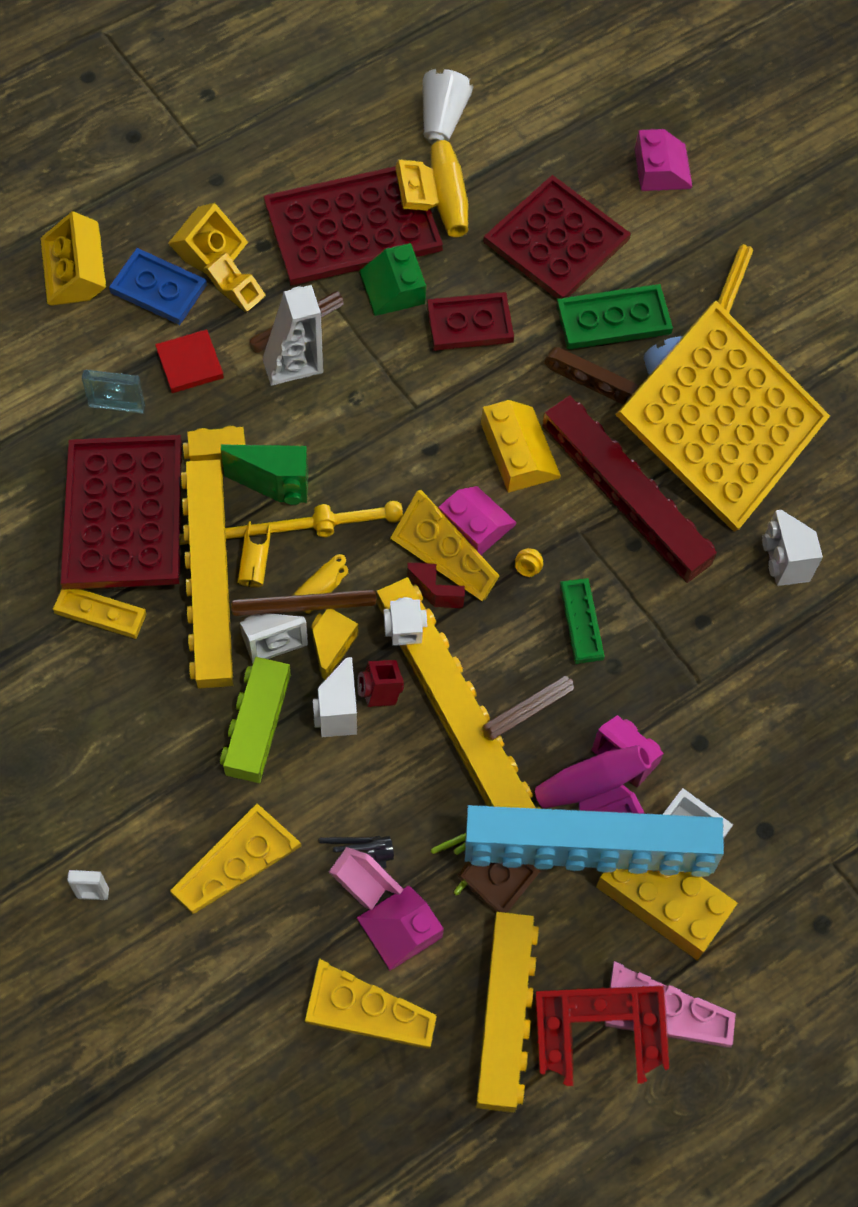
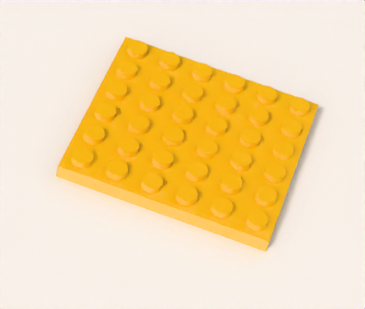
M717 301L710 304L615 414L733 531H737L742 527L830 417Z

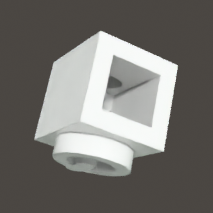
M399 598L396 601H390V609H384L385 636H392V645L422 644V628L427 627L426 610H421L420 599Z

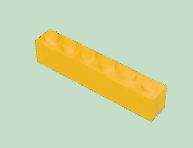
M497 912L495 916L476 1108L514 1113L517 1104H523L525 1085L519 1084L520 1071H526L527 1052L522 1051L523 1039H529L530 1020L525 1019L526 1007L531 1008L533 999V988H528L529 976H534L536 957H530L531 945H537L539 927L533 926L534 916Z

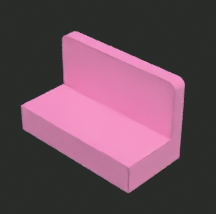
M348 847L345 848L329 871L361 905L370 910L374 908L385 890L399 895L403 891V888L369 854Z

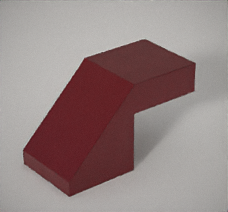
M408 563L407 577L413 586L417 585L422 595L434 607L463 608L465 586L436 585L437 564Z

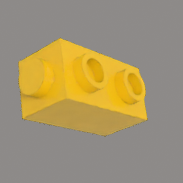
M226 426L223 429L209 430L200 428L195 431H188V442L183 443L184 459H190V461L220 459L221 466L223 467L221 444L245 445L244 428Z

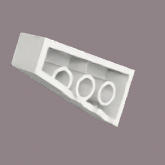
M312 285L294 287L283 293L263 355L264 366L271 386L323 373L321 312Z

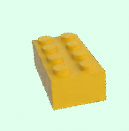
M616 869L613 872H604L596 888L697 961L738 904L704 878L691 875V872L663 875L660 874V871L647 870L643 874L630 873L628 869Z

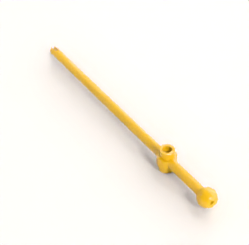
M390 501L382 508L334 514L329 505L321 504L314 508L312 517L250 525L249 536L267 534L268 524H270L271 533L314 528L317 530L318 536L329 537L333 535L334 527L338 524L384 518L389 522H399L403 517L401 503ZM247 525L225 528L226 539L244 537ZM184 533L180 534V545L190 544L185 542Z

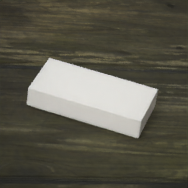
M69 870L68 883L78 899H108L109 888L101 872Z

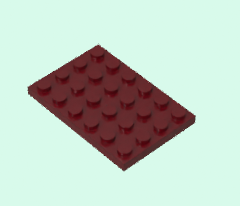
M395 166L263 195L264 204L290 286L361 270L385 249L404 244H412L416 257L443 251V243L431 210L403 209Z
M181 435L69 440L61 568L62 589L179 584Z

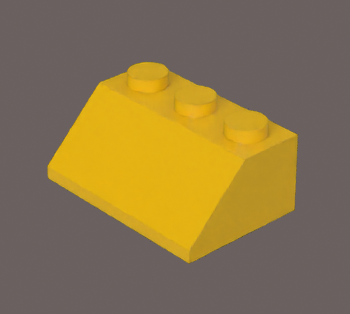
M72 211L41 237L47 304L49 305L90 301L106 288L98 221Z
M506 400L483 407L481 425L508 493L561 477L532 406Z

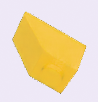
M326 609L323 615L319 613L311 626L321 676L325 680L335 670L358 636V623L333 609Z

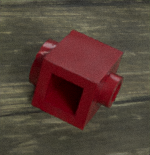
M397 660L368 661L366 670L361 671L358 675V695L365 697L368 707L396 705L399 694L404 690V681Z

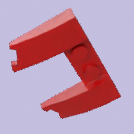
M665 986L536 991L541 1074L545 1075L547 1069H550L565 1076L564 1085L574 1086L572 1022L633 1020L638 1084L648 1081L645 1074L656 1067L663 1065L665 1070L670 1068Z

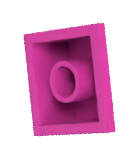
M665 129L639 130L635 146V156L641 191L692 189L686 145Z
M478 486L456 491L438 507L480 555L516 525V521Z
M618 715L598 729L592 751L599 755L607 751L643 745L650 755L651 767L629 780L636 788L656 768L664 754L654 740L646 739L638 732L637 727L631 721L623 720Z

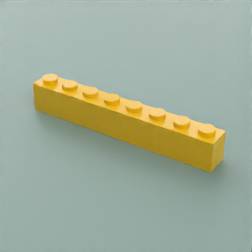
M220 459L187 461L186 472H181L182 489H187V498L182 499L183 515H188L189 525H184V540L190 543V552H185L186 569H191V579H186L187 596H192V606H187L188 624L193 623L194 634H188L189 651H194L195 662H190L189 664L191 680L196 679L198 689L234 686Z

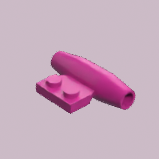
M643 745L604 752L567 767L538 785L535 789L537 801L544 809L579 802V811L645 814L635 793H632L623 784L651 767V758Z

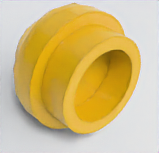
M523 549L515 558L516 570L525 577H532L538 574L544 565L542 556L536 549Z

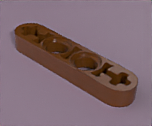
M558 347L552 348L545 359L546 366L553 372L623 405L640 387L632 381Z

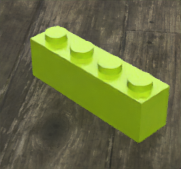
M255 657L253 666L248 665L244 677V683H247L245 693L240 692L236 705L239 714L237 720L232 719L229 727L228 737L232 738L229 747L223 748L220 758V764L224 767L225 776L256 783L261 782L291 677L290 664Z

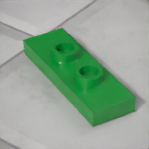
M589 578L560 581V591L575 664L603 661L605 655Z

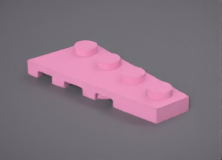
M613 962L610 988L665 986L668 1037L729 1048L733 1045L735 1013L698 997L689 996L680 992V989L670 985L666 986L652 980L650 976L640 972L636 973L625 968L620 963ZM633 1020L605 1021V1026L634 1031Z

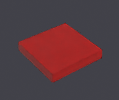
M208 330L155 344L171 393L224 378Z

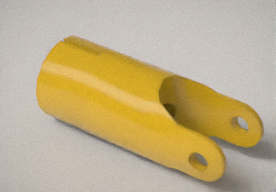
M249 521L245 530L238 583L248 587L250 581V587L258 588L264 584L271 527L268 524L265 543L257 545L250 540L251 521Z
M342 554L335 555L329 562L320 567L292 596L331 593L348 574V567L345 566L346 557ZM313 610L304 611V612H306V613L309 614V613H311Z

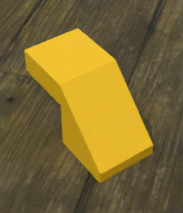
M222 252L203 268L218 291L245 312H248L266 296L253 275L241 274L227 252Z

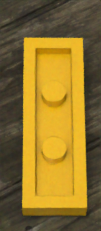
M62 589L53 608L54 614L134 639L137 638L147 615L146 609L82 589Z

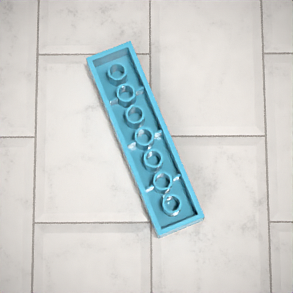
M468 805L465 861L471 862L475 866L503 863L505 867L517 868L521 864H530L538 869L565 866L567 870L580 871L584 867L597 868L600 872L628 869L630 873L643 874L647 870L660 871V874L663 875L691 872L693 876L705 877L715 872L724 855L722 817Z

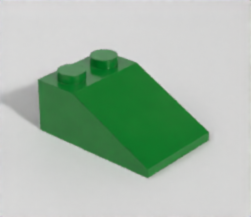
M221 444L225 477L278 502H285L290 505L307 503V446Z

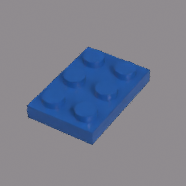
M136 248L109 288L110 293L180 325L206 288L207 282L206 279Z

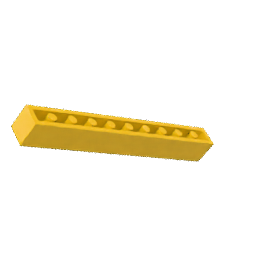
M407 577L378 590L377 605L383 616L384 609H390V601H396L403 597H409L413 600L420 599L421 610H426L427 627L422 628V644L400 645L485 804L492 807L541 809L540 807L535 808L530 799L533 796L528 784L525 781L521 782L519 779L515 760L512 756L507 757L504 752L502 737L499 736L494 740H489L483 736L482 727L490 721L489 714L483 705H478L475 699L477 696L472 683L470 681L466 682L463 678L461 663L456 656H451L445 634L437 631L434 614L430 608L425 609L422 604L423 596L417 585L413 586Z

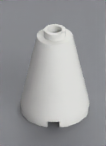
M436 69L426 72L423 77L424 137L432 145L441 140L449 141L472 94L473 85L470 86V80L459 72L444 69L442 74L436 73Z

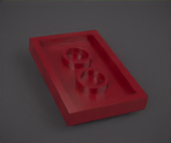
M506 292L427 299L434 350L514 343V332Z

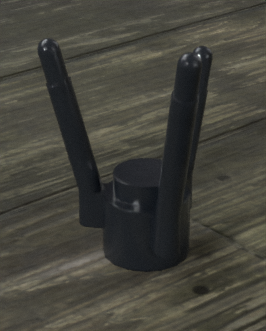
M390 836L321 837L318 839V842L321 844H353L335 846L332 851L334 853L343 852L346 847L357 851L366 850V854H369L382 868L387 867L386 861L394 860Z

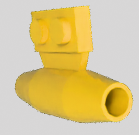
M441 140L431 146V168L424 165L423 162L398 160L395 167L403 209L428 211V209L437 206L448 235L451 237L465 235L468 232V200L462 170L451 143Z

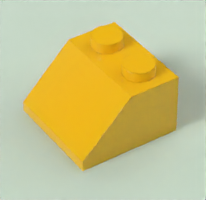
M215 203L198 206L168 242L185 263L205 274L206 272L203 268L219 254L227 252L232 261H234L248 243L245 237Z

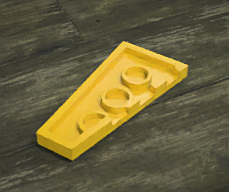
M418 490L390 539L424 562L437 564V571L459 586H465V590L481 601L485 600L499 578V574L422 490Z
M257 803L170 892L192 914H195L302 847L301 842Z
M319 959L305 1023L430 1049L437 1015L402 998H397L373 984L370 985L344 970L341 971Z

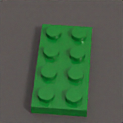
M661 284L557 299L556 306L568 349L669 335L673 331Z

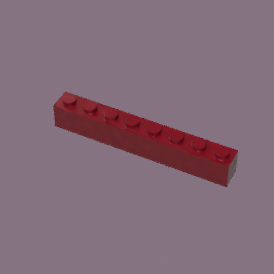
M569 395L544 413L542 427L686 583L713 564L717 552L712 542L699 534L694 523L690 519L684 518L678 511L676 504L659 491L655 481L648 479L641 472L638 463L626 456L620 444L616 440H612L605 433L603 426L587 414L585 407L580 402H576Z

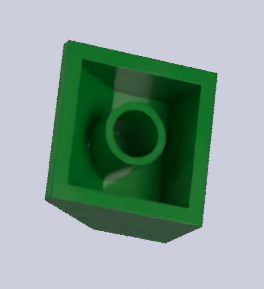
M411 243L385 249L360 270L374 316L425 304L426 284Z

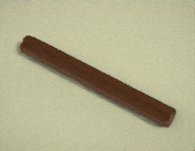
M374 590L233 600L231 607L234 616L374 606L376 605L377 598Z

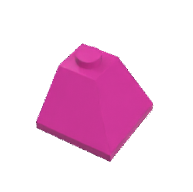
M410 886L405 887L400 895H392L376 905L372 910H368L357 917L358 922L390 971L437 942L443 936L444 928L429 905Z

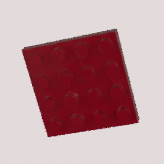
M551 175L484 236L483 243L556 299L567 298L573 294L630 240L631 233L554 175Z

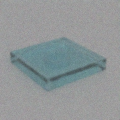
M83 370L82 382L89 407L144 413L145 401L139 376Z

